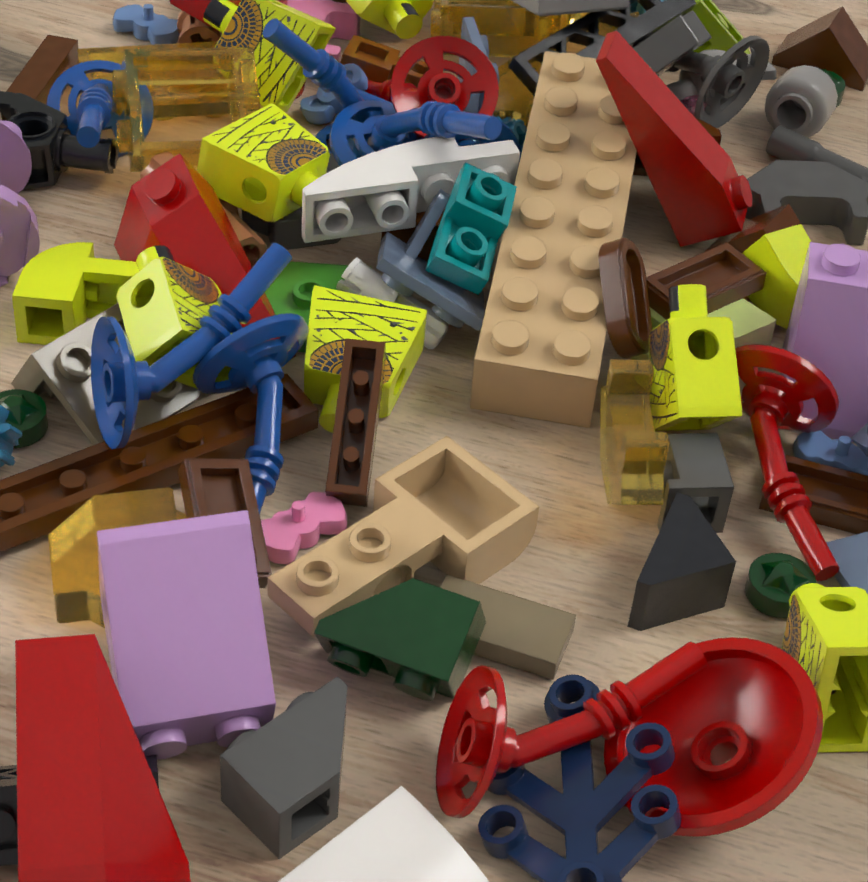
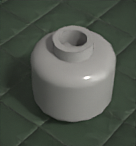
M808 65L793 67L779 77L766 95L764 109L767 121L774 130L781 125L809 138L819 132L836 109L838 95L834 82L824 71Z

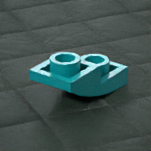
M465 162L460 169L444 210L425 271L479 295L489 281L498 239L508 227L517 186Z

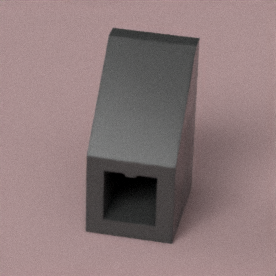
M338 676L315 692H305L299 695L290 703L285 712L256 731L249 730L242 733L232 741L225 752L220 754L221 801L278 859L285 856L338 817L348 686Z

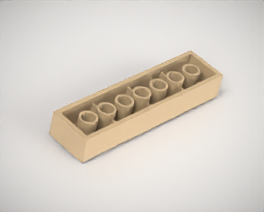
M549 51L544 53L514 186H517L513 207L508 227L503 232L474 358L470 400L471 409L590 428L607 331L599 268V250L602 244L621 239L623 236L637 152L597 65L596 58L582 57L574 53Z

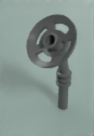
M752 35L736 43L722 56L712 57L692 51L666 72H675L682 69L701 75L703 85L697 99L695 117L715 128H719L737 115L756 91L768 65L770 55L769 44L760 36ZM750 47L751 59L748 64V56L744 51ZM721 98H728L722 105H720ZM703 102L706 103V110H705V111H704V107H703Z

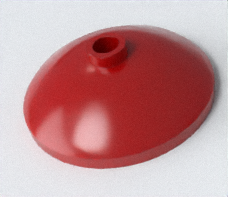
M735 637L718 638L696 643L706 658V667L642 708L643 715L641 719L636 722L628 719L629 727L623 731L615 728V736L609 740L605 739L604 765L608 776L628 755L626 738L633 728L643 723H657L669 731L675 753L674 762L665 772L653 775L640 789L649 785H663L675 793L681 812V824L673 835L687 837L710 836L746 826L771 812L786 800L811 768L822 737L823 713L821 702L812 681L800 663L791 655L772 644L755 639ZM648 745L641 749L640 752L646 754L653 753L660 749L661 746ZM634 795L624 805L631 814V801ZM655 807L647 811L645 816L659 817L666 813L668 809Z

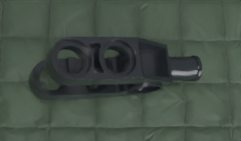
M0 91V113L5 116L7 121L13 122L20 128L22 138L31 154V175L23 190L54 186L61 173L66 172L68 167L104 171L105 173L113 174V169H116L118 161V143L116 139L100 138L96 146L92 148L83 147L78 143L76 135H72L68 129L66 114L25 94Z

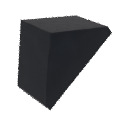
M677 492L637 580L627 627L643 631L725 606L736 560L688 495Z

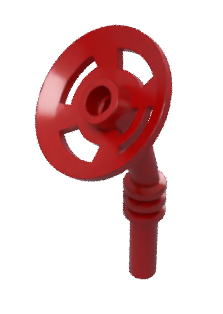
M434 36L415 43L403 53L394 68L392 79H388L383 83L368 80V88L365 92L392 102L396 113L420 108L427 101L451 103L457 105L461 111H464L468 106L471 94L484 93L483 104L478 113L492 116L498 102L499 84L491 61L477 46L458 37ZM443 53L453 54L465 59L476 69L477 73L471 76L467 69L460 64L443 60ZM424 59L429 70L420 78L418 86L416 87L412 83L405 82L411 68L418 61ZM443 71H449L458 75L463 80V82L460 83L459 80L453 74L445 72L443 73ZM421 130L413 132L422 138L427 135Z
M759 344L737 347L735 350L738 376L745 383L741 396L742 413L750 417L765 482L761 489L762 494L767 499L770 509L774 511L776 520L779 523H786L816 580H828L835 576L840 568L809 512L812 507L810 498L806 495L803 485L800 484L797 474L788 471L778 430L791 433H811L826 428L835 418L839 408L836 389L820 369L790 351ZM758 367L781 372L795 379L796 382L794 383L790 379L773 372L758 371ZM812 398L815 399L818 406V415L813 420L800 416L804 408L803 401Z
M690 641L626 684L618 680L610 685V692L606 689L598 692L596 695L597 701L589 698L583 702L584 711L519 735L516 734L514 728L507 727V701L500 673L492 667L477 666L469 672L459 686L443 726L436 764V793L441 810L450 817H466L479 804L489 789L496 772L504 773L509 767L517 768L600 736L606 740L611 739L616 734L615 728L623 731L629 727L628 719L632 722L641 719L643 715L642 708L706 667L707 661L704 654L695 643ZM491 689L494 690L497 696V708L490 707L486 693ZM470 781L478 783L473 795L467 799L462 788Z

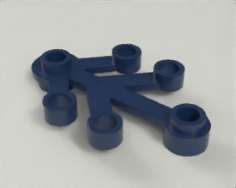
M565 675L557 679L551 685L544 700V708L549 723L584 711L583 702L589 698L597 701L596 695L600 692L599 688L593 682L580 675ZM643 723L633 728L626 738L628 755L595 789L591 740L561 751L563 794L526 770L525 765L517 768L511 767L504 773L495 774L488 791L496 795H508L564 834L566 859L530 837L521 812L510 805L494 806L481 816L478 830L486 851L495 858L511 860L540 882H622L621 879L659 839H665L673 835L681 824L678 800L670 788L663 785H649L640 789L653 775L665 772L673 764L675 753L669 731L657 723ZM648 745L661 746L660 749L653 753L646 754L640 752L641 749ZM634 795L631 801L634 821L599 853L597 833ZM655 807L668 809L666 813L659 817L645 816L647 811ZM506 826L514 827V830L507 836H493L500 828Z

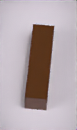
M47 35L6 92L25 94L47 105L49 91L56 79L64 71L80 63L78 40ZM1 113L2 121H7L5 116Z
M345 339L325 489L326 496H333L345 505L368 506L386 362L385 342Z

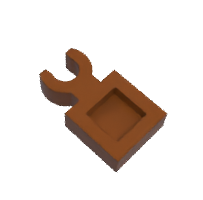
M353 35L342 54L340 63L342 65L354 63L364 71L368 80L383 83L388 79H392L394 68L400 59V50ZM418 61L409 71L405 82L412 83L417 87L420 78L429 70L426 63Z

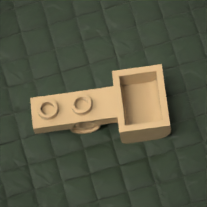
M445 436L377 477L374 487L373 513L269 576L268 597L314 637V632L320 619L414 578L415 571L429 561L447 575L480 584L513 562L525 550L536 530L539 506L450 437Z

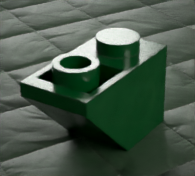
M412 578L320 619L314 634L325 652L329 653L327 661L335 667L361 677H367L370 669L395 677L393 685L397 689L416 698L433 701L436 693L454 698L465 677L486 620L480 601Z

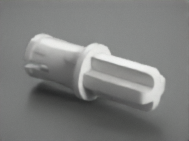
M358 257L348 265L341 276L345 280L341 279L338 281L337 290L426 309L427 320L424 346L428 349H434L439 345L448 331L449 323L442 320L432 309L413 296L407 297L393 290L381 279L382 275L363 263Z

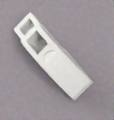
M431 137L395 145L359 157L320 176L302 189L304 243L414 228L416 226V213L426 212L440 189L449 195L451 194L460 169L465 162L487 173H492L514 185L519 166L520 151L513 140L459 147L454 137Z

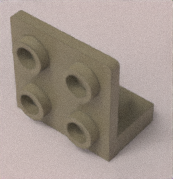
M118 303L32 353L11 382L15 389L31 391L37 395L46 391L51 398L57 397L93 445L104 441L97 422L92 394L91 347L96 323L101 317L113 316L126 334ZM116 336L115 342H116V343L118 344V346H119V342H118V339H117V336ZM174 380L158 393H151L149 400H140L138 403L133 430L177 414L195 402L200 395L198 389ZM124 418V420H123V422H122V424H121L123 428H124L125 418Z

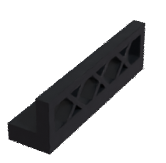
M629 0V7H625V9L590 12L515 56L508 67L535 97L539 74L531 64L535 61L542 63L545 51L566 53V43L572 42L587 46L576 53L577 55L597 59L606 37L599 35V23L618 27L614 31H618L634 48L679 15L684 16L691 12L697 2L695 0H664L663 2L660 0ZM638 1L646 12L638 17H632L630 5Z

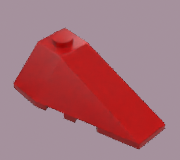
M618 31L607 33L596 59L597 65L680 247L741 232L747 209L752 206L753 202L747 178L744 175L738 176L730 156Z
M180 153L131 185L114 243L120 259L136 262L138 255L145 249L158 245L166 246L171 250L176 263L211 278L217 284L222 294L230 295L251 270L252 265L213 187ZM265 292L249 310L251 315L247 324L240 323L242 328L258 320L276 315Z
M95 634L15 640L18 882H191L188 859Z

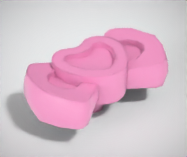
M310 492L305 500L294 501L289 510L279 511L272 518L261 520L269 561L288 565L295 561L299 549L314 547L318 543L321 534L337 535L347 529V514L342 501L333 496H326V493Z

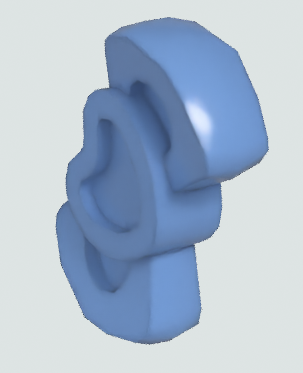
M137 4L127 5L117 9L114 13L113 28L116 32L133 31L135 38L150 41L155 48L173 47L178 42L177 20L155 14L151 4H145L143 7Z
M354 63L345 64L346 76L353 86L363 91L367 90L368 79L364 71ZM320 87L316 95L303 98L300 101V110L309 123L317 125L331 122L335 114L340 113L344 109L332 92L327 93Z
M820 430L811 433L802 432L793 443L794 457L868 476V456L858 446L856 447L852 444V440L848 436H840L839 439L831 440Z

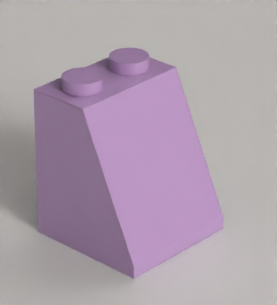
M810 242L782 349L799 355L815 365L828 377L836 389L839 399L838 411L830 425L820 430L832 439H839L840 436L851 438L868 423V251L858 250L845 244L827 245ZM780 372V375L790 379L794 383L796 382L795 379ZM815 399L803 401L804 408L800 416L813 420L818 415V406Z
M248 510L97 531L100 599L112 677L144 755H157V760L167 759L183 753L187 746L215 741L220 746L228 747L242 733L249 730L256 731L273 720L276 700Z

